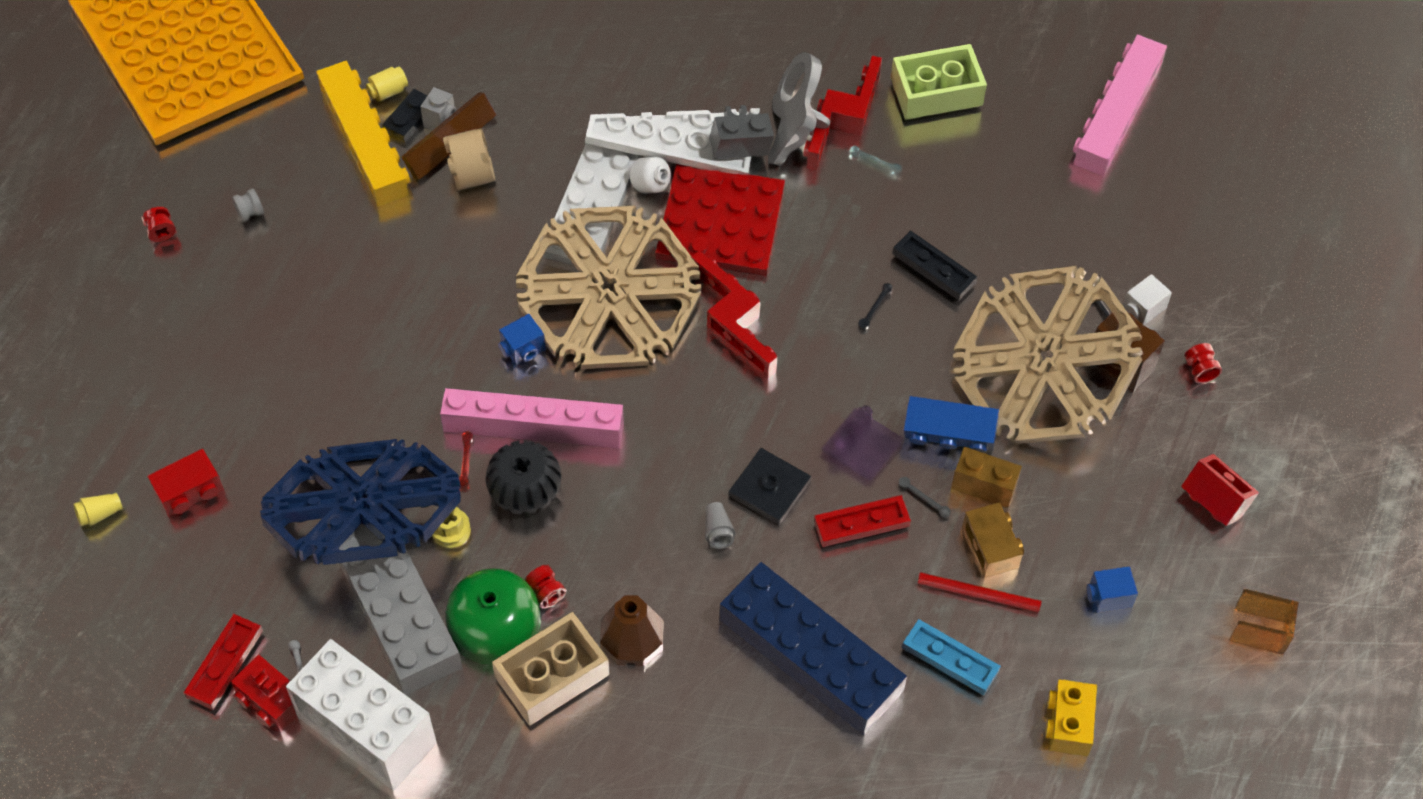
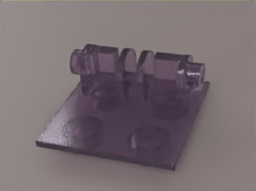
M864 405L852 411L821 450L871 482L901 445L904 438L872 419L873 410L869 406Z

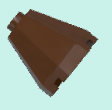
M625 595L601 618L600 648L617 665L635 663V666H644L663 650L664 620L638 595Z

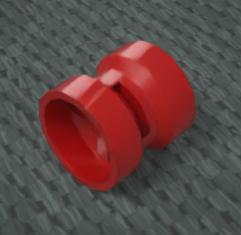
M1209 343L1197 344L1188 349L1184 354L1188 366L1193 368L1191 373L1197 383L1210 382L1222 373L1219 361L1213 358L1215 353Z
M549 565L537 567L525 578V581L535 592L539 606L542 609L557 604L566 594V588L560 581L555 580V573Z

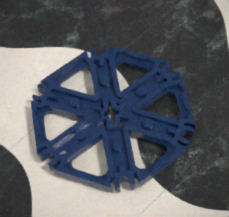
M397 439L332 446L327 447V451L324 449L319 450L320 458L314 459L307 455L305 456L306 463L300 459L262 497V510H260L262 525L296 559L300 555L301 561H305L311 555L314 557L315 564L323 562V565L398 556L397 551L402 554L406 553L405 544L413 543L416 547L421 546L419 538L425 543L461 502V486L458 473L423 444L419 448L417 442H414L412 446L407 448L405 440L402 439L398 442ZM378 458L361 477L346 464L349 461ZM418 466L424 467L435 476L400 481L411 468ZM305 480H315L325 489L322 491L291 494ZM431 505L439 507L424 525L412 523L398 511L413 507L425 508ZM321 519L305 537L298 540L284 528L285 525L291 522L302 523L307 520ZM361 523L382 541L379 546L367 545L350 547L346 550L339 549Z

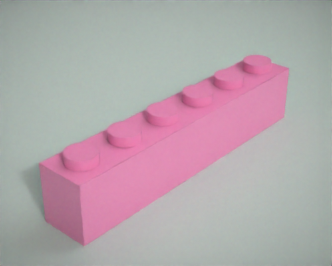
M1138 34L1133 44L1128 43L1122 55V58H1124L1123 63L1117 62L1112 75L1115 77L1114 80L1107 81L1102 94L1105 96L1104 99L1097 100L1093 110L1094 118L1087 119L1083 129L1084 137H1078L1072 151L1076 153L1074 165L1105 176L1162 65L1167 45Z
M445 388L440 412L444 432L619 449L624 425L623 405L448 388Z

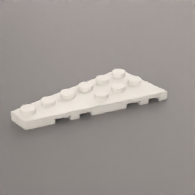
M750 108V112H747V115L759 114L760 108ZM731 109L733 114L739 115L736 109ZM708 110L666 112V115H652V112L641 113V116H626L624 113L590 115L585 143L645 157H659L667 162L702 170L748 175L751 157L714 159L709 135L714 118L724 116V113H711Z

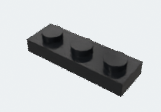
M911 230L893 247V255L957 300H960L977 282L978 276Z

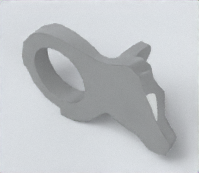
M802 52L793 58L779 82L776 94L773 95L772 108L774 113L781 118L774 144L769 152V164L781 166L791 152L805 144L809 133L815 127L828 128L830 125V119L814 110L810 105L818 87L822 64L820 59L807 52ZM805 72L803 82L797 93L792 98L795 85L798 79L801 77V75Z

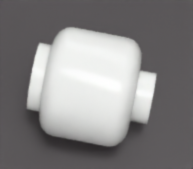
M639 158L631 167L630 180L638 192L644 194L659 193L664 191L670 183V168L662 158Z

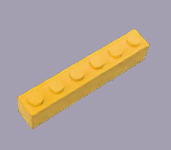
M347 60L317 70L320 90L377 206L408 196L407 184L411 183L409 174L405 167L400 168L398 152L395 147L390 148L389 143L391 142L385 127L380 128V117L376 108L371 109L369 106L371 101L365 88L361 89L359 86L361 85V80L357 70H351Z

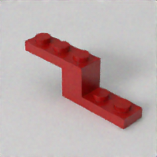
M872 56L869 66L864 65L861 75V81L864 83L863 86L858 85L855 95L828 89L825 99L819 100L817 111L830 119V125L828 128L815 127L810 132V135L813 136L812 140L806 141L803 156L807 157L808 169L817 171L830 129L862 136L881 74V57Z
M699 250L691 256L699 266V280L721 298L720 301L707 311V327L769 379L777 371V355L768 345L764 346L759 342L753 332L747 328L759 318L760 300L753 291L746 290L739 284L734 275L727 274L712 257H707Z

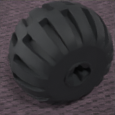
M524 440V443L521 444L520 441L511 442V446L506 444L492 456L486 470L485 480L487 490L495 503L508 512L512 511L514 514L523 515V512L531 514L537 512V509L542 510L554 500L561 485L562 475L557 459L547 447L540 443L535 444L534 441Z

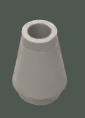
M719 502L708 504L705 508L706 541L715 549L727 548L734 542L736 532L723 504Z

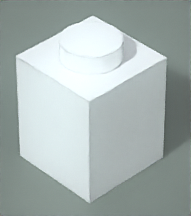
M1151 274L1127 292L1123 307L1145 325L1167 308L1172 292Z

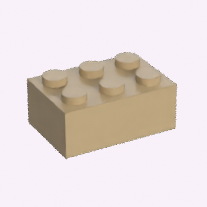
M574 612L569 613L492 662L496 680L529 726L609 676L608 658Z

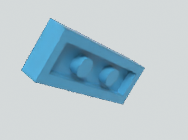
M920 619L917 620L902 644V649L982 695L986 694L1001 668L997 663Z

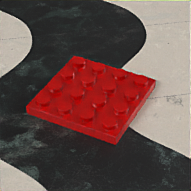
M676 164L663 220L690 256H693L700 250L707 257H712L721 269L767 276L785 180L749 174L741 175L702 170ZM658 241L655 252L656 259L677 262L665 245Z

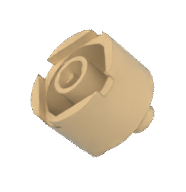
M482 128L443 137L446 152L451 153L447 161L451 174H456L453 177L457 191L495 181L491 157H489L488 146Z

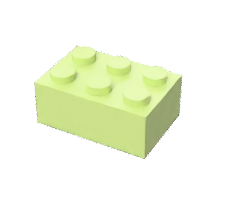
M971 44L893 58L890 79L905 120L983 106L987 84Z

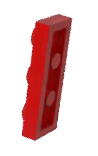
M902 495L814 515V523L822 547L910 527L911 523Z
M233 614L183 692L185 697L214 710L231 680L235 677L262 634L263 629L261 625Z

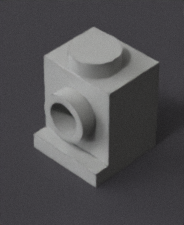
M433 87L420 106L423 126L430 130H434L456 112L453 94Z

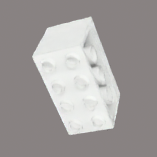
M332 639L286 685L297 717L392 791H395L437 743L429 712Z

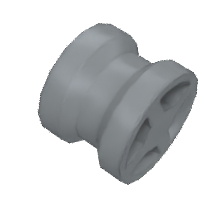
M253 188L247 190L246 194L242 196H232L233 204L242 222L248 221L250 216L264 214L262 204Z

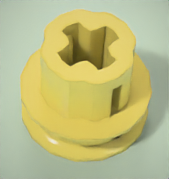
M456 507L432 534L434 541L444 548H455L464 544L471 532L468 516Z

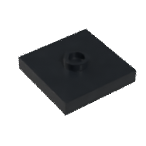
M760 448L733 484L728 496L780 526L811 482L812 476L767 450Z

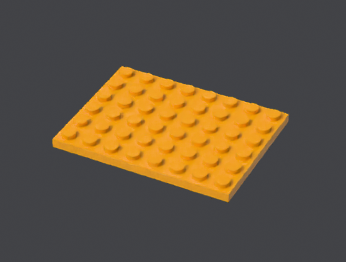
M67 0L156 146L304 79L303 71L255 0Z

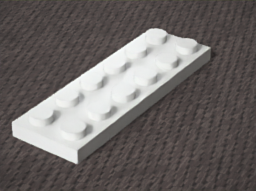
M586 143L554 218L556 222L564 224L563 212L567 211L570 214V209L621 206L631 183V167L641 156ZM614 222L589 223L585 226L586 231L602 252ZM557 245L548 247L543 255L544 258L574 265L562 248Z

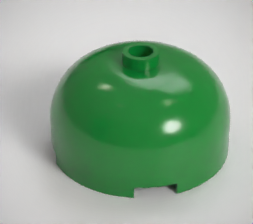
M489 568L471 573L454 587L446 604V626L457 650L464 657L476 663L492 665L494 660L538 634L540 630V609L535 592L522 577L508 570Z

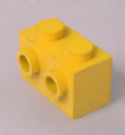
M1058 679L1055 690H1049L1047 709H1052V720L1047 719L1045 738L1050 739L1049 751L1082 756L1089 755L1094 739L1096 684Z

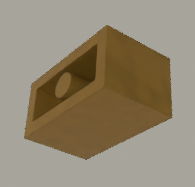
M964 447L955 469L951 489L992 503L1000 502L1001 506L1009 508L1022 466Z
M1000 502L965 512L962 527L984 578L1018 569L1024 555V547L1020 538H1015L1012 531L1013 523L1010 514L1004 512Z

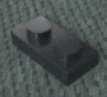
M413 89L385 120L382 128L385 127L389 135L406 143L423 123L420 106L427 95Z

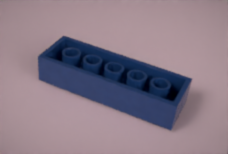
M762 562L720 603L719 620L863 736L904 692L907 675Z

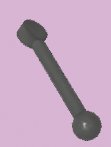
M901 477L899 479L898 486L900 489L911 491L938 510L941 517L947 518L950 516L951 510L949 507L941 506L910 484L909 478Z

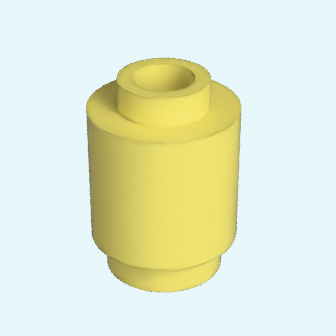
M390 67L369 76V83L366 84L370 97L372 99L376 98L379 102L403 92L404 88L408 87L406 75L401 67Z

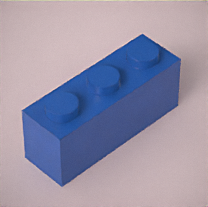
M910 396L904 435L905 438L910 439L909 441L915 444L925 445L929 441L939 443L940 447L947 449H956L957 446H962L987 453V450L994 451L999 409Z

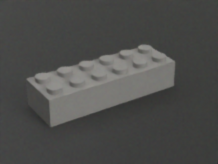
M361 523L339 549L346 550L350 547L367 545L379 546L382 541ZM407 550L404 554L397 551L398 556L339 563L403 694L407 695L462 669L459 651Z

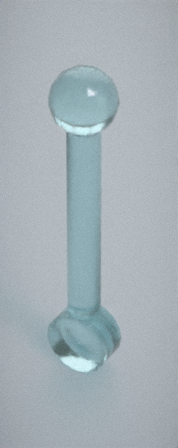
M852 146L849 150L850 155L860 156L890 169L895 175H899L902 171V167L899 164L894 163L892 165L860 151L858 146Z

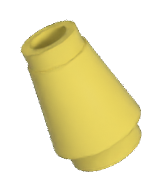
M117 493L80 498V502L73 504L81 527L86 525L91 527L117 513V511L122 510V504Z

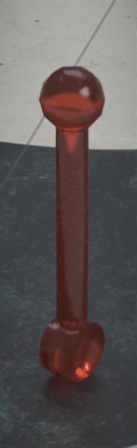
M464 432L461 436L464 443L462 470L459 477L461 487H466L469 484V478L467 477L470 444L474 441L471 432Z

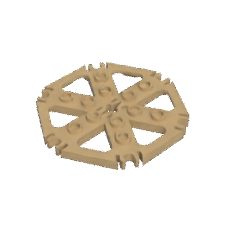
M636 206L573 208L570 209V214L567 211L563 212L564 224H558L552 218L550 219V228L546 222L516 275V288H525L527 290L525 293L517 294L518 307L524 315L530 314L543 331L545 344L554 357L561 348L559 360L563 361L566 355L573 354L575 356L573 367L575 368L580 365L581 358H585L581 364V369L649 366V361L655 363L656 356L652 351L656 349L661 350L665 356L668 355V346L673 350L701 297V284L694 285L690 283L691 280L700 278V271H698L699 266L691 258L662 217L655 226L657 214L653 213L651 219L643 220L641 217L644 208L640 207L636 211ZM619 222L623 225L624 228L608 257L604 255L586 231L585 226L587 224ZM654 240L661 241L678 263V266L675 268L636 269L649 243ZM557 245L562 248L579 272L537 274L536 268L547 248ZM603 280L607 281L608 284L615 283L614 292L608 288L603 290ZM677 299L682 307L671 328L667 331H661L639 300ZM582 303L567 332L562 337L555 336L538 313L539 309L544 305ZM610 315L633 344L634 349L631 353L626 355L600 356L593 351V346Z
M1076 266L1009 274L1014 281V285L1007 278L1003 277L1002 281L1005 284L1003 291L997 292L993 286H990L989 291L994 298L990 299L986 291L982 295L953 349L956 352L953 354V358L956 361H964V365L960 368H953V372L960 376L955 377L971 403L982 407L989 406L977 389V383L980 379L1018 374L999 409L997 436H1000L1003 429L1010 428L1006 438L1010 442L1015 441L1016 444L1083 438L1085 436L1081 432L1080 426L1091 435L1093 433L1089 427L1091 420L1098 419L1104 426L1106 425V420L1101 412H1105L1110 420L1113 417L1142 361V349L1140 347H1130L1132 342L1142 340V336L1138 333L1141 332L1102 276L1100 282L1099 276L1096 273H1093L1090 280L1083 281L1086 272L1084 268L1080 267L1078 269ZM1062 284L1064 289L1048 319L1043 324L1025 297L1026 291L1035 286ZM1095 301L1105 302L1119 321V328L1115 331L1075 335L1091 304ZM993 313L1002 315L1020 341L976 346V339L987 318ZM1051 348L1052 358L1046 357L1043 361L1040 355L1041 351L1047 352ZM1110 363L1119 364L1121 366V373L1109 396L1103 400L1096 399L1074 368ZM1048 385H1050L1069 413L1070 421L1063 427L1033 429L1030 426V419Z

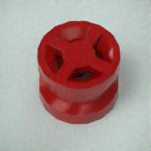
M153 207L142 216L143 225L148 227L147 235L151 241H166L176 232V227L170 220L171 215L167 208Z

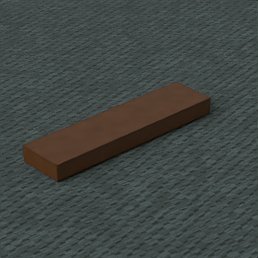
M481 92L477 93L401 156L414 179L420 180L451 154L446 152L443 137L480 129L497 115L486 95Z

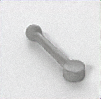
M291 640L288 643V649L293 652L297 672L299 673L303 668L299 654L300 642Z

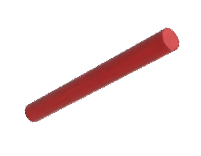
M922 572L919 574L917 583L1037 613L1040 611L1042 602L1041 600Z

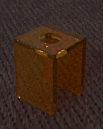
M1243 589L1235 605V610L1284 622L1283 630L1238 621L1230 636V641L1284 655L1294 638L1299 602Z

